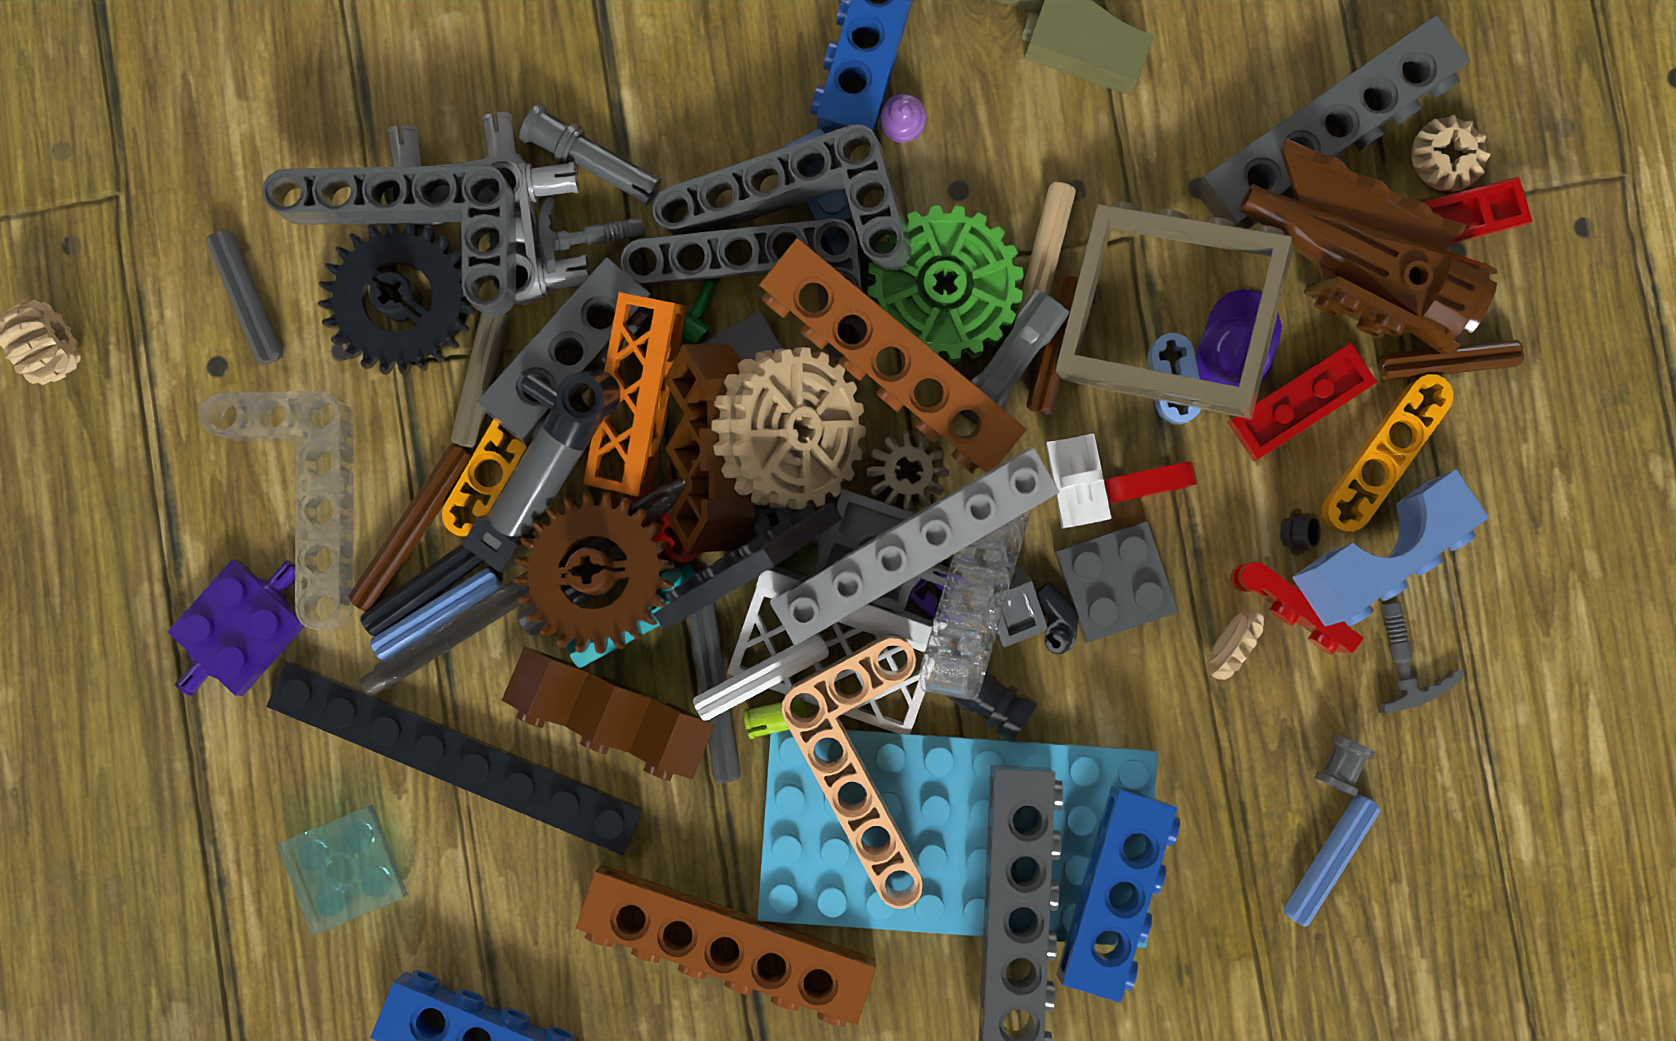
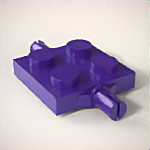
M232 559L167 631L188 651L191 660L194 662L186 673L176 681L175 686L181 689L182 693L191 697L207 677L211 676L218 679L235 696H244L307 624L290 607L286 596L283 594L296 577L302 573L301 570L285 559L268 580L257 577L241 561Z

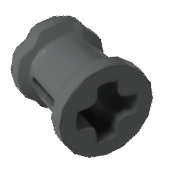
M1334 734L1331 739L1334 747L1324 770L1317 771L1314 778L1356 797L1359 791L1355 786L1366 760L1373 759L1376 752L1355 741Z

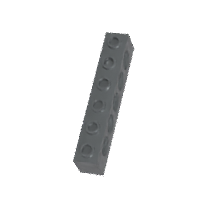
M1435 15L1206 174L1195 186L1194 190L1214 217L1228 219L1234 222L1236 227L1240 225L1243 229H1250L1258 222L1249 215L1239 211L1240 203L1250 188L1247 174L1259 175L1266 184V190L1292 199L1295 198L1280 151L1285 140L1289 139L1315 152L1334 156L1344 163L1346 160L1342 153L1354 145L1359 151L1371 145L1384 135L1380 127L1394 119L1397 125H1399L1419 111L1422 105L1418 100L1430 92L1435 98H1438L1459 83L1461 80L1456 73L1471 60L1438 15ZM1402 69L1412 71L1417 78V84L1407 81L1403 76ZM1363 95L1374 97L1379 103L1380 111L1370 109L1365 104ZM1325 121L1336 123L1341 129L1342 137L1338 138L1330 135L1325 128Z
M990 765L978 1041H1052L1051 1031H1045V1012H1053L1055 988L1053 981H1047V963L1056 959L1057 936L1055 930H1049L1050 910L1057 911L1059 885L1058 880H1051L1052 860H1059L1061 853L1060 830H1053L1054 810L1062 809L1063 783L1062 780H1055V771L1050 768ZM1022 806H1033L1038 815L1034 827L1027 831L1016 830L1013 826L1014 813ZM1022 856L1032 857L1035 860L1033 875L1023 881L1013 879L1010 872L1013 862ZM1019 907H1027L1033 910V921L1024 930H1014L1008 925L1010 914ZM1017 958H1025L1031 961V970L1025 978L1012 980L1006 976V970L1011 961ZM1022 1009L1029 1013V1020L1022 1029L1010 1030L1004 1026L1005 1017L1011 1011Z

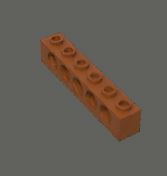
M796 238L759 284L767 291L761 298L763 302L783 318H785L789 311L795 314L805 323L800 329L803 335L820 349H823L829 342L843 354L837 363L859 381L866 374L881 385L875 393L897 412L905 405L919 418L913 425L934 443L942 436L955 446L956 449L950 456L972 474L979 467L985 472L995 468L1027 431L1022 424L798 238ZM809 283L820 284L827 291V304L819 312H808L799 303L800 290ZM847 315H857L865 323V335L857 343H845L838 335V324ZM885 347H896L903 356L902 367L898 372L891 375L881 373L876 366L878 353ZM932 378L940 386V396L931 405H920L915 400L914 389L921 380ZM962 410H972L978 420L976 429L967 436L956 435L952 428L954 416Z
M601 865L594 872L575 928L586 932L585 938L592 943L612 947L614 942L631 947L633 948L631 954L644 961L658 963L660 958L675 962L679 964L678 970L688 976L705 979L706 975L710 974L724 979V986L730 990L746 995H751L753 990L771 995L770 1001L779 1007L797 1011L799 1006L818 1011L817 1017L820 1020L839 1027H844L846 1021L858 1025L877 968L874 957L772 922L757 921V917L605 865ZM635 905L641 908L646 917L645 925L638 928L626 925L621 917L622 907ZM673 921L685 922L692 930V939L686 943L674 942L667 934V925ZM720 937H729L737 943L739 953L731 959L720 958L713 950V942ZM767 953H776L784 959L786 967L781 973L770 975L760 968L759 959ZM814 969H822L827 971L833 980L826 989L813 990L806 984L805 976Z

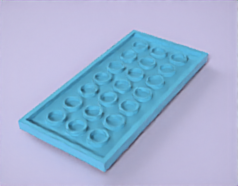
M845 729L917 861L921 872L923 886L918 901L910 907L900 909L887 905L879 896L792 732L787 730L772 733L770 735L757 921L983 936L990 765L1043 767L1055 771V780H1062L1063 783L1062 809L1054 810L1053 830H1060L1061 853L1059 860H1052L1051 880H1058L1059 903L1057 911L1050 910L1049 930L1056 931L1057 942H1066L1111 785L1155 799L1158 752L1143 749L1026 741L1009 742L1008 740L897 734L894 732ZM831 737L820 739L814 747L819 758L825 761L836 760L843 752L840 742ZM851 781L843 784L838 791L839 797L848 804L860 803L867 794L866 789L861 784ZM1022 806L1017 809L1013 816V826L1016 830L1027 831L1034 827L1038 818L1035 807ZM881 826L869 827L862 835V839L867 845L876 848L886 844L890 838L888 831ZM1134 833L1125 840L1123 850L1126 857L1135 858L1143 853L1146 847L1144 835L1142 833ZM1029 856L1017 858L1011 866V877L1019 881L1030 878L1035 871V860ZM897 870L889 874L885 882L891 889L902 891L911 885L913 877L906 871ZM1129 882L1115 884L1109 893L1110 903L1112 905L1125 904L1132 895L1131 884ZM1027 907L1015 909L1009 916V927L1014 930H1024L1029 927L1033 921V910ZM1112 930L1104 931L1099 934L1095 944L1116 946L1118 934ZM1147 939L1144 943L1138 942L1137 947L1147 948Z

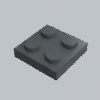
M1147 521L1054 552L1070 601L1078 613V624L1085 643L1179 612Z

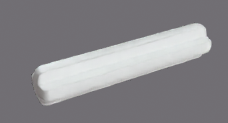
M815 634L800 644L793 645L696 696L693 699L694 707L703 721H707L827 658L829 650L823 638L819 634Z

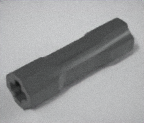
M1035 289L1014 319L1012 330L985 370L974 377L971 383L1003 409L1008 402L1009 394L1014 384L1038 350L1051 341L1070 312L1047 294ZM962 410L959 412L977 425V416L972 410Z

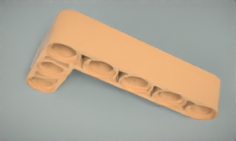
M889 634L795 683L788 689L783 699L782 713L784 720L879 896L887 905L903 909L917 902L922 893L923 883L918 863L838 717L901 683L912 674L915 668L916 657L911 644L899 635ZM887 646H899L906 652L907 660L901 669L887 671L879 664V654ZM852 669L862 676L863 685L858 692L849 695L840 692L836 688L834 679L842 670ZM809 693L818 700L819 710L812 717H800L792 709V699L797 694ZM831 737L838 740L843 748L841 756L832 761H825L819 758L814 747L820 739ZM850 781L857 782L866 789L867 794L860 803L848 804L839 797L838 791L840 787ZM872 826H881L888 831L890 838L881 847H870L862 839L866 829ZM897 870L906 871L913 877L911 885L902 891L891 889L885 882L888 875Z

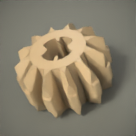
M34 299L26 304L22 302L8 309L9 312L0 316V346L6 353L5 358L9 359L14 365L15 372L18 374L23 373L28 382L41 385L51 381L56 382L68 376L69 372L77 369V363L81 361L80 353L77 350L78 341L73 338L70 332L71 327L64 323L62 315L58 312L55 313L51 305L46 302L40 303Z

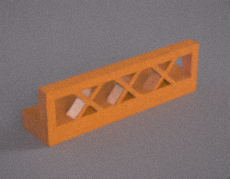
M622 292L618 293L604 371L611 374L617 381L620 388L619 403L625 399L634 413L632 427L620 435L617 434L610 423V415L603 419L591 439L583 484L634 496H643L646 493L652 494L671 397V391L664 379L680 350L688 306ZM630 305L654 309L651 329L637 340L627 326ZM625 337L629 345L622 349ZM648 342L645 354L641 346ZM634 352L643 365L641 379L627 388L618 374L620 361ZM639 390L636 402L632 394ZM607 433L611 441L604 445ZM630 437L629 445H628V449H627L626 446L624 445L623 441H625L626 439H628V438ZM615 447L625 461L622 481L599 476L602 456Z

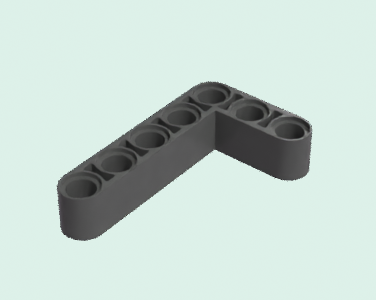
M860 124L850 125L667 187L659 192L652 205L653 216L658 224L672 235L719 231L845 189L861 247L874 265L885 271L898 270L907 263L912 252L911 241L886 153L874 132L867 126ZM860 145L871 146L870 154L864 160L858 162L850 161L851 153L856 147ZM815 160L825 161L824 168L820 174L815 177H805L806 168L810 163ZM771 175L779 176L778 183L773 190L765 193L760 192L761 184L765 178ZM877 189L884 191L883 200L877 206L871 208L863 207V200L867 193ZM733 190V197L730 203L722 208H716L718 196L724 191ZM682 205H688V212L685 218L678 223H672L674 211ZM891 234L897 236V243L892 251L886 254L876 253L875 247L881 237Z
M492 166L281 169L270 174L263 184L262 193L264 201L272 210L292 224L462 222V289L465 297L478 311L492 317L504 315L515 303L514 191L500 171ZM492 184L500 187L499 194L491 202L482 203L478 201L479 193L484 187ZM443 185L450 186V192L446 200L437 204L430 203V196L434 189ZM349 187L351 192L348 200L342 205L334 206L333 197L336 192L341 188ZM400 187V194L396 201L387 205L381 203L382 195L388 188ZM300 188L301 194L298 201L292 206L285 207L284 200L288 192ZM491 232L499 233L500 239L496 248L487 252L479 251V241L484 235ZM491 280L500 282V290L495 298L488 301L479 299V290L484 283Z
M832 218L638 239L629 243L621 254L623 272L637 283L647 286L768 274L779 261L776 254L778 241L784 236L792 235L799 238L800 241L863 292L858 240L854 229L849 223L841 219ZM834 230L842 231L849 237L847 250L837 256L829 255L823 249L825 236ZM740 240L748 241L753 248L750 261L741 266L733 265L729 259L731 246ZM693 245L701 246L705 253V260L702 266L693 271L686 270L682 263L684 251ZM651 250L656 255L657 266L651 274L640 276L635 267L636 259L643 251ZM817 284L819 310L821 311L827 304L828 294L823 286ZM847 315L840 320L837 329L844 325L852 326L858 332L859 341L864 337L866 327L864 321L859 316ZM829 342L826 344L825 349L827 352L840 360L843 354L837 351Z

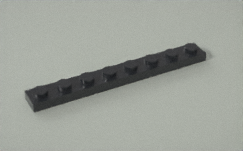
M285 662L266 706L622 856L626 853L644 809L294 662Z

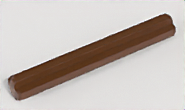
M451 444L348 595V600L358 609L366 612L380 601L447 501L473 456L470 452L456 444Z

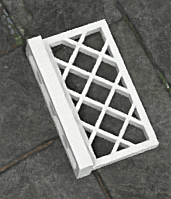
M778 565L760 574L727 674L736 676L749 669L741 666L746 648L763 640L771 656L778 654L771 637L786 629L781 624L767 631L759 615L764 596L773 599L777 594L808 576ZM868 603L832 624L837 636L824 641L827 648L840 642L846 655H849L853 651L847 638L865 631L874 634L876 639L889 634L899 635L905 638L912 648L928 654L921 671L910 675L901 683L848 710L843 715L897 734H910L938 654L943 647L948 633L947 625L906 610L902 614L873 603ZM838 622L854 628L843 632ZM756 623L761 634L750 639ZM899 646L885 647L880 652L878 661L886 658L892 671L899 670L892 655L903 650V648ZM820 661L813 664L816 671L823 669ZM846 669L837 674L834 682L854 672L861 685H863V678L857 671ZM789 677L769 689L786 694L788 689L794 684ZM918 680L912 696L907 685ZM901 688L909 704L904 721L901 722L884 716L876 700ZM801 693L795 696V698H802L803 701L819 706L818 700L809 693ZM870 703L874 712L861 707Z

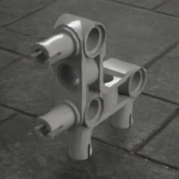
M497 112V122L496 119L494 120L493 114L490 113L482 116L487 156L484 159L436 166L486 165L500 171L504 178L516 179V186L513 190L516 216V271L526 270L528 272V280L523 287L516 289L514 304L527 305L534 302L537 298H545V295H549L551 289L581 286L590 276L588 274L590 266L587 255L555 260L556 272L547 274L539 247L535 202H538V197L570 192L579 193V182L576 181L578 173L574 161L568 164L533 168L532 164L524 162L521 156L516 154L512 114ZM402 125V132H399L398 126L388 128L387 133L390 140L393 167L422 166L418 127ZM492 184L484 187L479 193L478 201L487 203L497 197V194H495L497 185ZM443 185L434 189L430 196V203L437 204L446 200L450 192V186ZM390 187L384 192L386 204H391L397 200L400 194V187ZM448 222L414 223V224L417 225V226H420V225H433V226H434V225L447 224ZM489 233L490 247L486 249V252L496 248L500 239L499 233ZM492 280L494 286H495V287L498 289V291H499V290H500V282H499V281H496V280Z

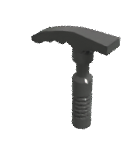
M547 196L540 212L538 229L539 247L547 274L556 272L554 257L556 250L570 249V245L580 243L595 245L605 243L606 241L610 242L644 235L643 223L640 217L614 221L613 223L609 222L608 224L604 223L603 225L586 226L583 231L567 233L566 230L553 232L551 213L554 212L553 196Z
M1402 602L1382 605L1384 618H1386L1385 623H1387L1386 627L1388 628L1387 632L1389 633L1392 660L1397 663L1400 680H1397L1398 690L1402 692L1400 696L1391 701L1377 704L1378 713H1390L1420 706L1452 688L1464 676L1465 672L1463 670L1448 672L1447 677L1436 681V685L1424 686V691L1418 690L1417 678L1412 677L1409 662L1412 659L1410 642L1408 641L1409 637L1407 636L1408 632L1406 631L1407 627L1405 626L1406 622H1404L1405 618L1403 617Z

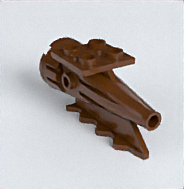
M1289 139L1285 140L1280 151L1295 199L1252 184L1240 203L1239 211L1249 215L1261 225L1283 230L1285 236L1292 237L1293 248L1317 265L1321 281L1307 284L1303 293L1316 299L1314 306L1317 309L1335 317H1341L1343 313L1357 320L1356 328L1370 336L1383 338L1384 335L1401 336L1402 333L1411 332L1442 354H1449L1455 351L1462 344L1454 341V339L1463 329L1471 334L1485 316L1497 287V283L1489 279V275L1497 274L1496 268L1487 263L1447 251L1453 237L1462 234L1466 225L1444 219L1433 213L1428 205L1421 201L1402 197L1392 192L1384 182L1376 178L1355 173L1334 156L1315 152Z

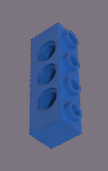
M869 0L841 1L836 25L843 26L838 43L830 41L823 69L830 71L825 87H816L810 114L817 115V129L821 128L824 134L856 124L867 126L875 134L880 110L884 103L913 0H888L882 4H875ZM867 34L874 37L878 43L872 48L863 49L856 46L853 40L859 35ZM854 78L860 80L865 85V88L859 93L849 94L843 91L840 85L843 81Z
M1111 785L1056 972V976L1062 985L1119 1003L1122 1001L1124 990H1132L1138 972V962L1133 961L1138 942L1144 943L1151 929L1152 914L1147 912L1153 893H1160L1166 876V866L1161 864L1166 846L1174 845L1180 828V818L1175 816L1177 807L1167 802ZM1134 833H1142L1146 840L1145 850L1138 857H1126L1123 850L1125 840ZM1119 882H1129L1132 887L1130 899L1123 905H1112L1109 900L1111 888ZM1107 930L1116 931L1118 934L1116 947L1108 953L1097 952L1095 950V941L1099 934Z
M419 970L412 971V974L405 972L393 982L370 1036L371 1039L376 1041H472L470 1036L471 1028L481 1027L490 1034L491 1041H575L576 1039L572 1033L562 1028L550 1026L546 1030L529 1023L530 1017L516 1009L503 1008L500 1011L485 1005V998L473 991L458 989L457 992L442 987L439 985L440 980L437 977ZM427 1008H435L442 1012L446 1021L445 1028L437 1029L427 1022L425 1015Z

